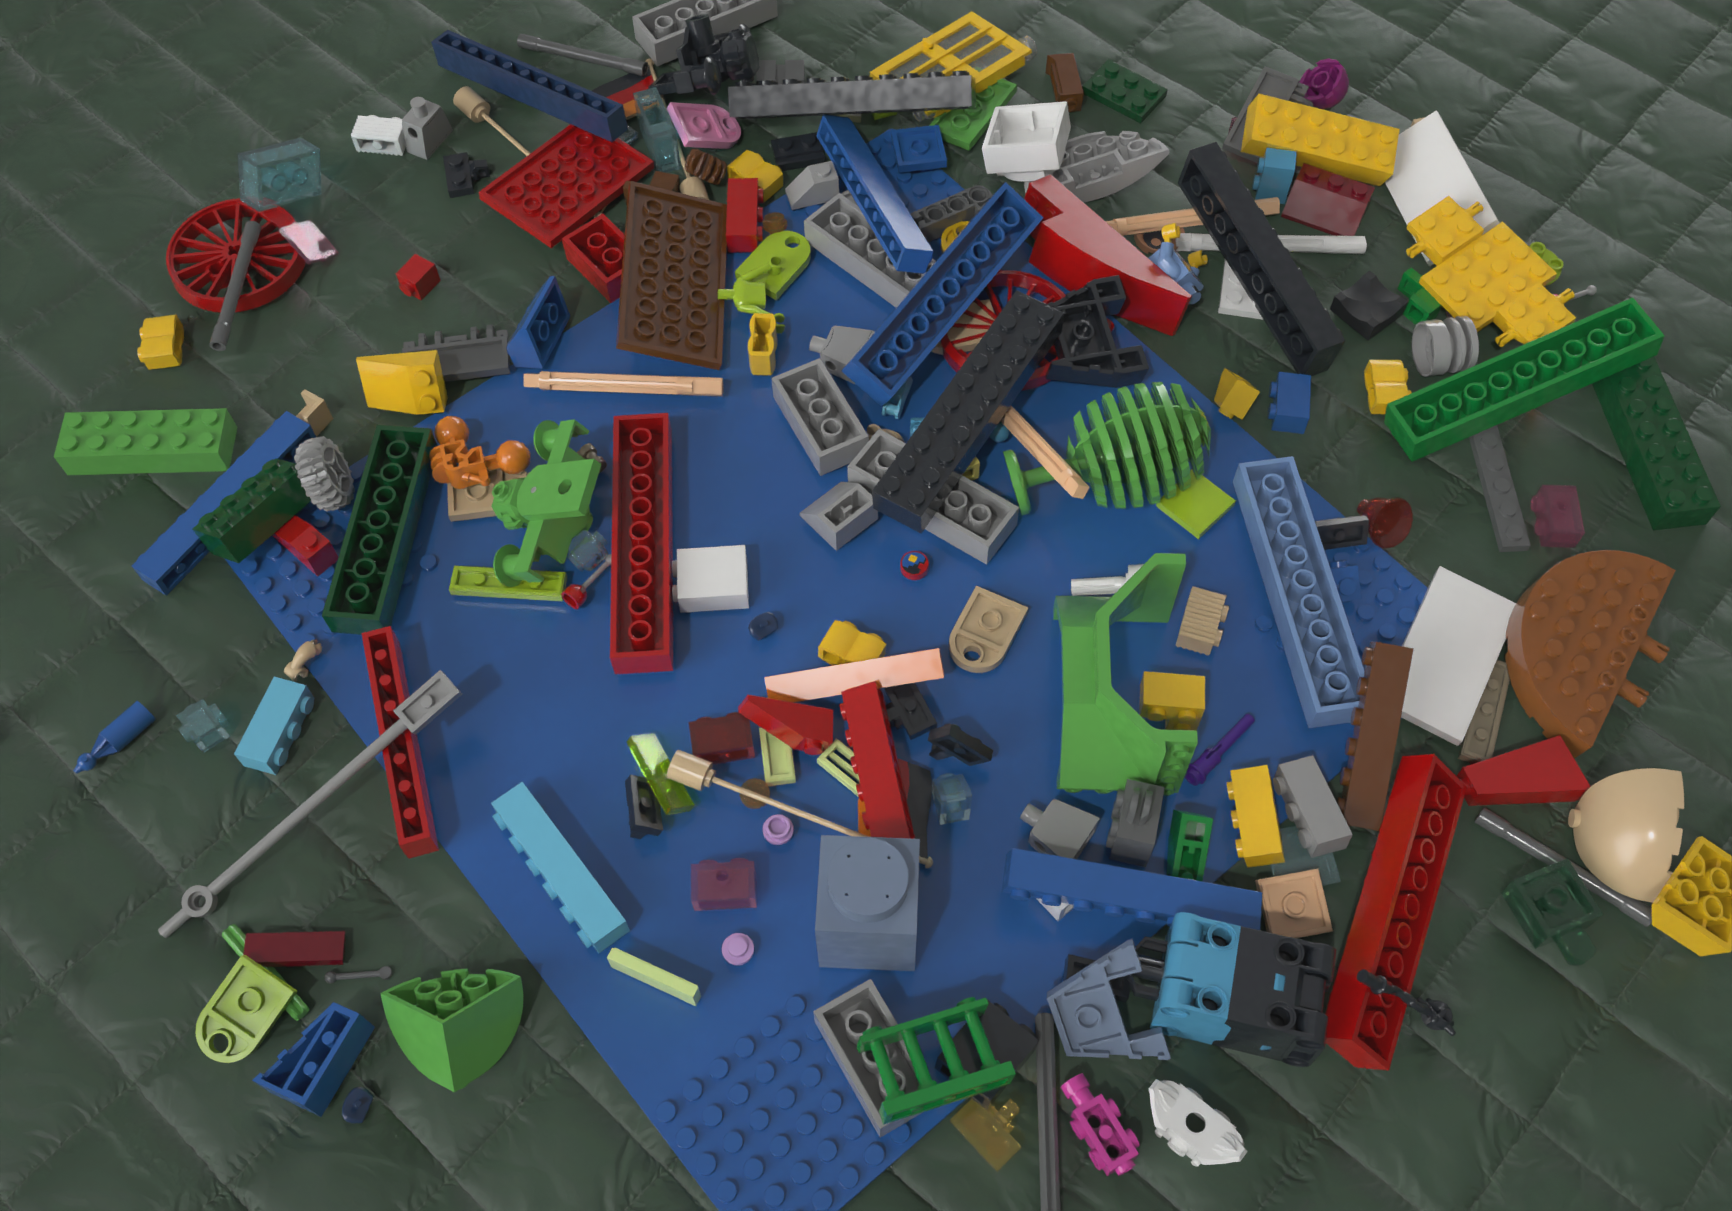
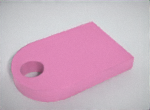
M670 102L667 107V111L684 147L728 149L733 147L741 136V128L737 120L729 117V112L721 107Z

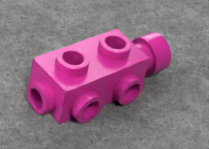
M1081 1073L1061 1086L1067 1099H1072L1077 1107L1071 1114L1073 1119L1070 1122L1071 1127L1080 1140L1085 1139L1091 1149L1088 1152L1090 1159L1099 1171L1103 1169L1107 1176L1116 1171L1118 1176H1121L1136 1166L1133 1160L1139 1155L1136 1150L1140 1146L1139 1141L1130 1128L1124 1130L1117 1119L1121 1117V1113L1115 1102L1111 1098L1105 1100L1102 1094L1094 1098L1088 1089L1090 1087L1089 1082L1084 1074ZM1091 1117L1096 1118L1100 1126L1092 1128L1088 1123V1119ZM1109 1147L1115 1148L1118 1152V1157L1110 1158L1106 1149Z

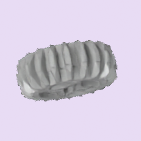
M324 436L311 438L299 444L294 456V460L297 463L295 468L298 471L297 477L302 483L301 487H304L306 496L311 498V502L314 505L316 504L320 510L323 509L326 512L335 511L350 504L351 500L354 499V480L351 477L352 471L348 467V462L344 459V455L339 451L338 446Z

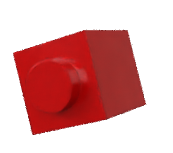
M414 254L396 273L401 291L407 296H414L421 301L441 281L435 264L417 254Z

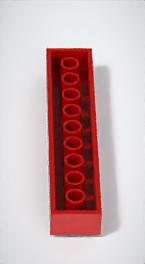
M669 414L614 416L610 660L615 674L673 671L672 430Z
M1435 754L1402 756L1325 1013L1329 1017L1326 1044L1356 1068L1389 1071L1407 1004L1398 996L1385 993L1374 994L1371 992L1370 987L1357 980V974L1360 970L1365 969L1376 976H1384L1387 979V984L1396 985L1403 991L1411 993L1467 786Z

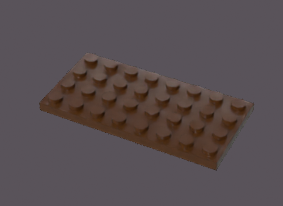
M630 181L627 198L616 349L715 370L720 369L722 365L725 299H718V289H725L727 204Z

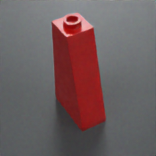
M1560 735L1465 766L1457 775L1467 786L1464 799L1468 806L1576 802L1591 787Z

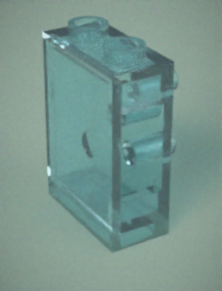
M657 87L633 93L639 129L651 159L654 161L656 171L668 173L681 169L677 139H680V136L675 126L671 123L672 120L668 111H666Z

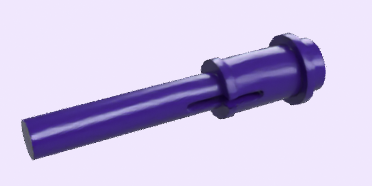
M1245 714L1212 749H1205L1204 753L1193 764H1189L1184 776L1185 779L1194 786L1204 784L1206 776L1221 763V756L1254 724L1255 719L1250 714Z

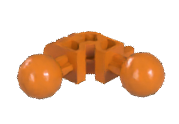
M446 416L439 420L435 426V438L440 445L430 451L429 457L433 478L439 483H450L456 489H464L480 483L482 486H488L491 482L489 471L500 468L508 474H519L530 465L531 453L522 442L508 440L499 446L496 454L484 456L481 446L471 448L468 451L466 442L469 439V427L463 419L456 416Z

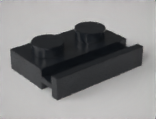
M817 132L771 140L775 163L781 171L805 168L825 162L822 145L816 136Z

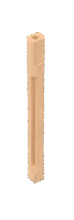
M1278 197L1254 200L1258 207L1263 210L1265 216L1280 213V200ZM1193 208L1106 221L1122 236L1160 231L1163 226L1176 223V226L1180 228L1203 225Z
M550 371L524 373V387H539L540 390L723 396V378Z
M1010 406L1000 420L1002 424L1072 497L1084 499L1089 486L1039 433Z

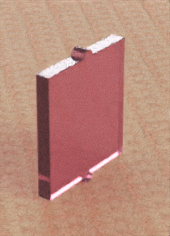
M311 220L300 223L293 222L292 225L281 227L279 230L307 264L318 261L325 262L326 259L337 256L339 253Z

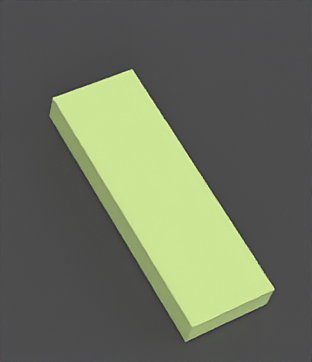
M612 948L607 956L612 968L697 1006L701 998L698 985L617 948Z

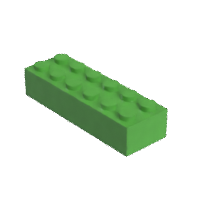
M227 408L66 412L54 458L67 475L227 471L230 468L237 425Z

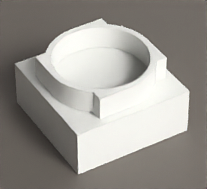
M1067 102L995 107L982 146L987 174L997 173V176H1005L1014 181H1035L1060 169L1071 129Z

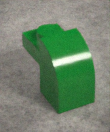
M1409 268L1404 272L1397 288L1409 298L1403 315L1415 325L1420 321L1436 319L1442 305L1419 283L1423 275L1416 272L1413 268Z

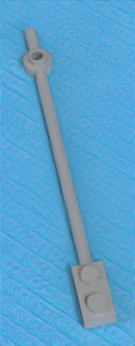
M439 670L393 710L400 718L396 723L208 886L195 885L187 889L182 897V909L158 929L159 933L164 938H168L191 917L202 918L210 915L217 906V894L407 728L415 735L419 733L462 695L460 690L443 671ZM204 896L206 903L203 907H200L199 900Z

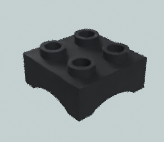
M1369 270L1350 288L1334 296L1330 310L1364 338L1370 340L1403 315L1408 300L1388 290L1379 281L1377 276Z

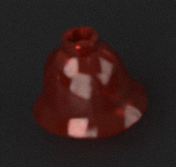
M1378 497L1370 500L1364 499L1357 507V512L1360 516L1366 515L1369 519L1368 532L1372 542L1378 547H1395L1410 532L1413 513L1409 503L1402 498L1388 499Z

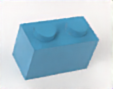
M1266 148L1264 158L1259 157L1257 173L1259 175H1254L1252 190H1256L1255 200L1278 197L1280 204H1285L1295 172L1297 151Z

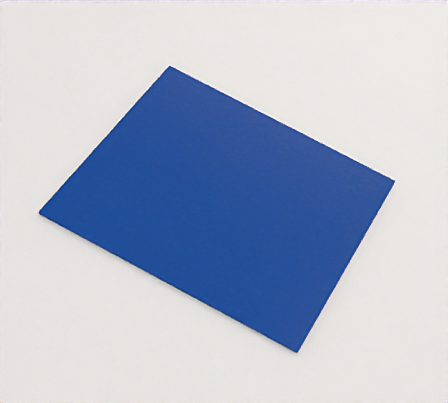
M889 129L866 143L909 213L965 190L940 168L898 173L891 140V130L895 129ZM836 170L839 179V193L842 194L848 188ZM783 195L763 208V222H759V226L763 227V240L779 231H793L805 237L804 220L825 203L791 210L787 195ZM941 237L928 242L933 250L932 259L935 261L942 254ZM1025 241L1000 269L1030 273L1051 282L1065 295L1071 292L1029 263L1033 248ZM790 243L787 246L790 248L797 247L798 244ZM811 245V259L803 272L777 300L766 295V306L763 310L773 315L781 313L785 317L784 322H777V324L785 325V330L777 334L776 367L772 375H752L749 364L748 341L751 337L749 324L753 314L738 311L733 300H724L722 365L719 370L616 349L619 298L562 333L543 369L514 367L513 364L510 366V374L493 376L447 405L444 412L434 413L413 426L417 428H431L435 438V426L439 420L446 416L459 417L469 427V439L466 442L468 451L471 448L481 446L484 456L496 454L499 446L508 440L522 442L531 453L530 465L525 470L527 473L531 472L537 465L548 463V461L539 456L533 441L535 429L542 421L551 420L560 425V421L575 419L589 430V433L586 435L571 437L569 447L577 452L583 445L591 443L596 448L597 455L603 457L607 463V467L598 474L589 504L590 513L593 516L592 525L583 535L572 538L565 563H559L549 555H541L539 562H533L531 570L566 572L567 582L565 589L572 584L582 585L605 562L606 556L612 552L614 416L669 414L672 430L673 560H677V549L745 545L749 608L681 613L679 603L673 602V671L615 674L610 660L611 565L585 589L587 599L579 609L570 607L564 600L547 601L451 595L449 586L454 566L493 568L495 554L502 546L512 544L521 549L527 528L508 530L504 527L503 521L498 519L497 516L451 522L448 516L447 483L437 482L431 473L391 624L400 642L410 696L439 670L443 671L462 693L458 699L417 733L437 840L718 1211H840L968 1099L965 1098L925 1111L880 1138L815 1023L813 1011L871 979L897 1024L956 1007L958 1002L966 998L975 997L976 1000L987 998L993 1004H1000L1007 1010L1010 1018L1018 1024H1025L1035 1034V1016L1038 1013L1052 1014L1047 1000V992L1063 982L1065 959L1068 954L1098 960L1127 940L1133 939L1136 947L1145 936L1152 938L1167 925V921L1157 919L1152 923L1137 921L1135 915L1124 914L1123 917L1107 916L1104 914L1105 910L1095 908L1090 912L1072 909L1061 920L1057 921L1036 898L1030 897L1027 901L1015 900L1010 898L1009 893L1002 892L1006 854L1012 848L1038 852L1028 842L1033 827L1020 819L1022 812L1029 803L1044 812L1050 802L1056 799L1100 818L1097 830L1078 857V860L1167 875L1168 838L1173 809L1203 814L1213 818L1202 882L1215 883L1242 859L1238 858L1235 839H1241L1239 828L1234 829L1231 817V810H1236L1235 800H1229L1226 782L1232 781L1230 770L1268 765L1280 826L1288 819L1282 795H1278L1273 786V778L1279 764L1313 755L1327 784L1342 771L1343 767L1348 765L1349 755L1345 754L1348 737L1353 738L1355 725H1351L1350 722L1308 728L1233 485V479L1239 463L1276 459V457L1236 422L1218 411L1219 408L1111 315L1106 316V318L1114 324V330L1111 334L1116 349L1142 345L1149 370L1141 383L1146 385L1151 398H1153L1151 394L1152 382H1163L1170 401L1172 400L1170 396V383L1179 384L1190 408H1193L1192 398L1207 418L1211 429L1210 456H1208L1205 445L1204 447L1201 445L1204 462L1203 476L1236 500L1234 507L1200 539H1197L1156 507V504L1151 505L1145 496L1143 488V507L1134 508L1128 498L1124 484H1122L1126 509H1116L1107 485H1104L1107 498V508L1097 506L1090 483L1085 482L1089 489L1084 499L1072 497L1056 480L1028 488L1027 493L1031 504V512L1022 516L1019 509L1017 526L987 565L926 529L921 534L879 511L878 519L836 551L800 517V512L838 483L848 482L847 466L849 464L822 476L819 475L773 398L772 377L819 359L820 353L809 350L810 342L814 335L827 339L831 328L835 325L876 331L896 307ZM726 248L725 289H733V285L737 280L735 278L736 269L752 252H728ZM1008 286L991 287L1003 310L1007 304ZM1013 286L1011 297L1016 290L1026 294L1029 289ZM985 289L976 297L980 301L989 299ZM1034 292L1032 298L1041 302L1047 299L1037 292ZM931 351L911 374L913 382L899 420L889 414L882 416L883 406L880 407L856 384L831 373L830 375L866 433L867 427L870 424H876L881 429H889L899 433L904 442L907 443L910 439V419L926 417L954 378L956 372L951 368L943 355ZM1048 352L1044 358L1051 362L1057 356ZM550 371L723 378V396L540 390L539 387H524V373ZM1051 380L1036 388L1021 391L1011 406L1063 459H1067L1068 435L1074 448L1078 444L1073 417L1080 410L1086 430H1088V433L1091 432L1087 404L1096 400L1105 423L1101 397L1111 392L1119 409L1117 389L1122 387L1115 388ZM1133 384V385H1128V386H1126V387H1127V388L1129 389V391L1131 392V395H1132L1133 400H1134V402H1135V396H1134V390H1133V389H1134V384ZM1009 431L1008 438L1005 441L998 443L989 437L976 455L980 462L979 478L973 480V482L1018 506L1003 451L1013 450L1022 471L1031 470L1042 465ZM368 455L349 466V469L352 471L351 477L354 480L353 486L355 488V492H353L354 499L351 500L350 504L345 505L344 508L326 512L323 509L320 510L316 504L314 505L310 501L295 514L311 524L332 544L338 557ZM1301 479L1314 521L1345 517ZM1159 486L1160 497H1162L1164 494L1162 493L1161 488ZM272 535L241 563L238 564L225 559L295 652L307 641L317 640V644L321 643L322 652L305 662V666L368 747L380 735L362 635L331 632L322 617L337 561L317 577ZM1369 537L1365 545L1324 550L1328 563L1347 560V565H1358L1362 599L1342 602L1361 662L1364 648L1369 647L1370 642L1402 646L1428 588ZM910 551H919L928 558L929 567L925 577L919 580H910L902 575L900 562L904 554ZM597 553L601 557L599 560H596V558L598 557ZM1155 553L1186 554V567L1168 623L1117 621L1109 626L1112 687L1139 714L1140 683L1144 671L1205 676V710L1197 729L1198 743L1190 761L1191 764L1204 753L1205 749H1212L1245 714H1250L1255 719V722L1221 756V763L1206 776L1204 784L1194 786L1184 777L1178 793L1163 796L1155 845L1147 866L1142 867L1109 859L1111 848L1106 847L1109 829L1111 828V814L1114 801H1116L1117 791L1107 794H1100L1095 792V790L1069 793L1064 789H1057L1056 777L1060 764L1063 693L1061 632L1059 621L1053 620V607L1055 596H1072L1071 579L1126 577L1128 565L1145 564ZM673 577V585H677V577ZM976 586L1028 607V613L1004 660L995 669L984 673H973L960 668L953 661L949 652L950 634ZM1192 586L1226 595L1224 605L1229 606L1225 623L1219 622L1218 629L1223 630L1219 646H1213L1210 655L1200 654L1199 652L1189 651L1187 648L1183 649L1176 646ZM1114 594L1082 595V596L1112 597ZM762 613H773L778 621V629L757 641L749 633L748 627L750 622ZM834 620L851 622L860 632L874 633L880 636L886 643V654L884 657L940 648L945 677L915 682L937 722V728L945 724H955L962 731L980 739L984 745L993 750L991 761L973 766H968L954 756L936 760L929 756L932 743L928 741L929 732L910 740L904 727L898 730L895 726L891 728L897 758L930 770L932 778V798L927 823L928 858H932L933 865L926 869L924 864L919 863L915 971L819 967L815 922L821 835H849L713 782L709 788L705 786L702 791L667 778L670 762L676 751L681 750L712 762V769L716 770L715 777L858 832L859 797L817 764V758L821 754L808 755L804 751L792 748L796 783L766 787L759 732L761 727L738 712V706L747 695L768 698L764 679L766 676L832 666L818 657V647ZM974 651L964 654V657L969 661H976L980 658L979 654ZM880 688L884 695L885 704L887 705L888 703H890V700L886 695L884 688ZM842 695L793 702L832 709L833 742L837 738L853 751V747L848 745L845 736V730L849 729L848 722L843 719L840 711V703H843ZM1142 717L1152 727L1165 730V719L1162 721H1152ZM838 750L834 751L835 754L852 766L849 759ZM381 751L375 758L386 771L383 752ZM827 758V760H829L832 764H834L837 768H839L843 773H845V774H846L848 777H850L853 781H855L857 784H859V782L856 781L852 776H850L847 772H845L842 768H840V767H839L836 763H834L831 759ZM630 774L658 780L663 831L659 836L646 834L642 839L630 837L629 810L625 780ZM521 782L525 784L627 922L630 931L599 954L593 946L586 948L577 935V932L581 930L575 921L571 924L567 922L559 910L563 904L558 897L554 900L549 897L542 886L546 882L542 875L539 874L536 877L533 875L525 863L529 859L524 851L519 854L509 841V838L512 836L507 828L502 831L492 817L496 811L491 803ZM777 814L788 817L794 828L792 838L782 845L769 843L763 835L765 821ZM734 933L747 935L754 945L752 958L743 965H732L723 957V942ZM617 948L698 985L701 998L697 1006L612 968L607 959L611 949ZM966 1020L948 1026L952 1039L965 1025ZM935 1030L917 1035L916 1037L932 1081L935 1080L937 1084L949 1081V1079L935 1069L937 1057L942 1052Z

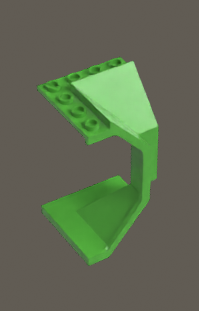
M1155 553L1112 597L1055 596L1053 620L1059 621L1061 632L1063 693L1061 752L1056 777L1057 789H1064L1069 793L1095 790L1097 793L1107 794L1118 791V789L1124 790L1127 779L1165 787L1163 796L1179 792L1198 743L1197 731L1156 729L1149 725L1113 689L1111 684L1109 626L1117 621L1168 623L1186 567V554Z

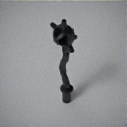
M1365 969L1358 972L1357 980L1370 987L1371 992L1374 994L1385 993L1398 996L1409 1007L1421 1013V1019L1426 1027L1432 1030H1445L1450 1036L1456 1034L1452 1027L1454 1026L1452 1010L1446 1003L1439 1000H1431L1430 998L1423 1000L1418 997L1415 999L1400 987L1387 984V979L1382 975L1376 976Z

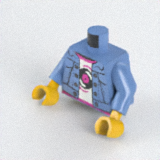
M1176 223L1165 225L1161 230L1164 242L1161 243L1160 249L1151 255L1149 259L1192 295L1189 304H1194L1200 300L1201 293L1199 291L1204 287L1198 278L1200 272L1198 267L1207 264L1208 257L1207 255L1202 256V250L1189 254L1187 262L1174 249V244L1172 243V239L1180 238V227L1176 226Z

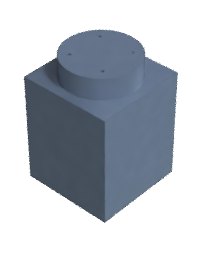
M821 835L815 922L819 967L915 971L920 839Z

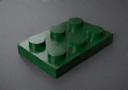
M1109 59L1082 86L1084 95L1140 124L1163 101L1168 89Z

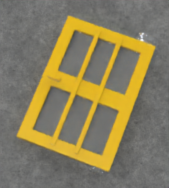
M971 11L933 35L923 38L921 42L869 73L873 80H878L879 75L893 74L897 76V79H900L906 73H918L921 77H928L929 72H943L945 76H952V71H967L969 75L975 78L976 93L979 94L987 89L989 85L995 84L997 80L1003 79L1023 67L1026 60L1029 61L1036 57L1037 47L1031 37L1024 35L1016 40ZM951 110L913 111V115L917 121L921 122L925 118L928 120L933 117L936 118L944 112L948 113Z

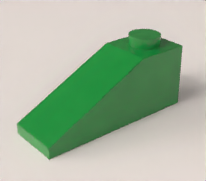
M1173 809L1168 838V876L1203 881L1213 818L1203 814Z

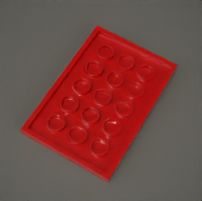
M570 124L478 193L481 201L548 247L553 248L562 241L563 237L575 231L624 192L623 186L626 181L637 182L653 170L654 161L619 138L610 142Z

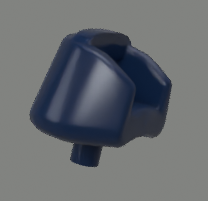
M770 612L756 616L749 624V633L757 641L761 640L778 629L777 618Z
M356 1087L350 1091L342 1107V1116L345 1121L354 1124L364 1121L374 1098L370 1091L363 1087Z

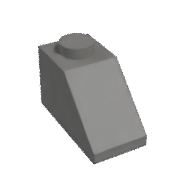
M832 161L807 166L785 188L791 210L826 203L839 193V179Z

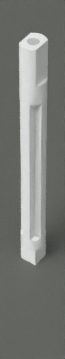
M1180 233V238L1175 239L1176 247H1178L1176 251H1220L1210 234ZM1277 235L1289 252L1364 254L1367 247L1365 236Z

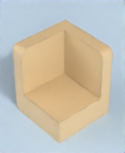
M304 389L301 395L306 406L296 417L310 424L317 437L333 420V417L324 399Z

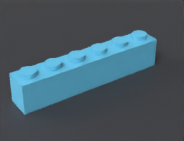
M523 782L491 803L496 811L492 816L494 821L502 831L506 828L510 831L512 836L509 838V841L519 854L522 851L526 853L529 859L525 863L535 877L539 874L542 875L546 881L542 886L552 900L558 897L563 904L559 910L569 924L575 921L581 930L577 932V935L586 948L593 946L599 954L630 931L626 920Z

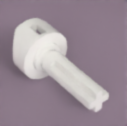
M1144 564L1128 565L1126 577L1071 579L1072 596L1115 594Z

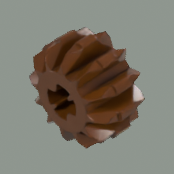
M692 149L686 158L684 169L698 178L716 185L720 184L725 176L727 164L715 156L699 149Z

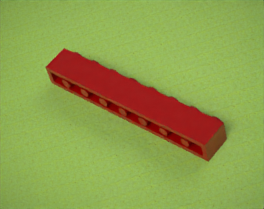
M391 626L361 633L380 736L400 719L393 710L410 697L400 642ZM407 728L384 748L382 752L399 846L407 858L410 859L439 851L418 737L417 734H413Z

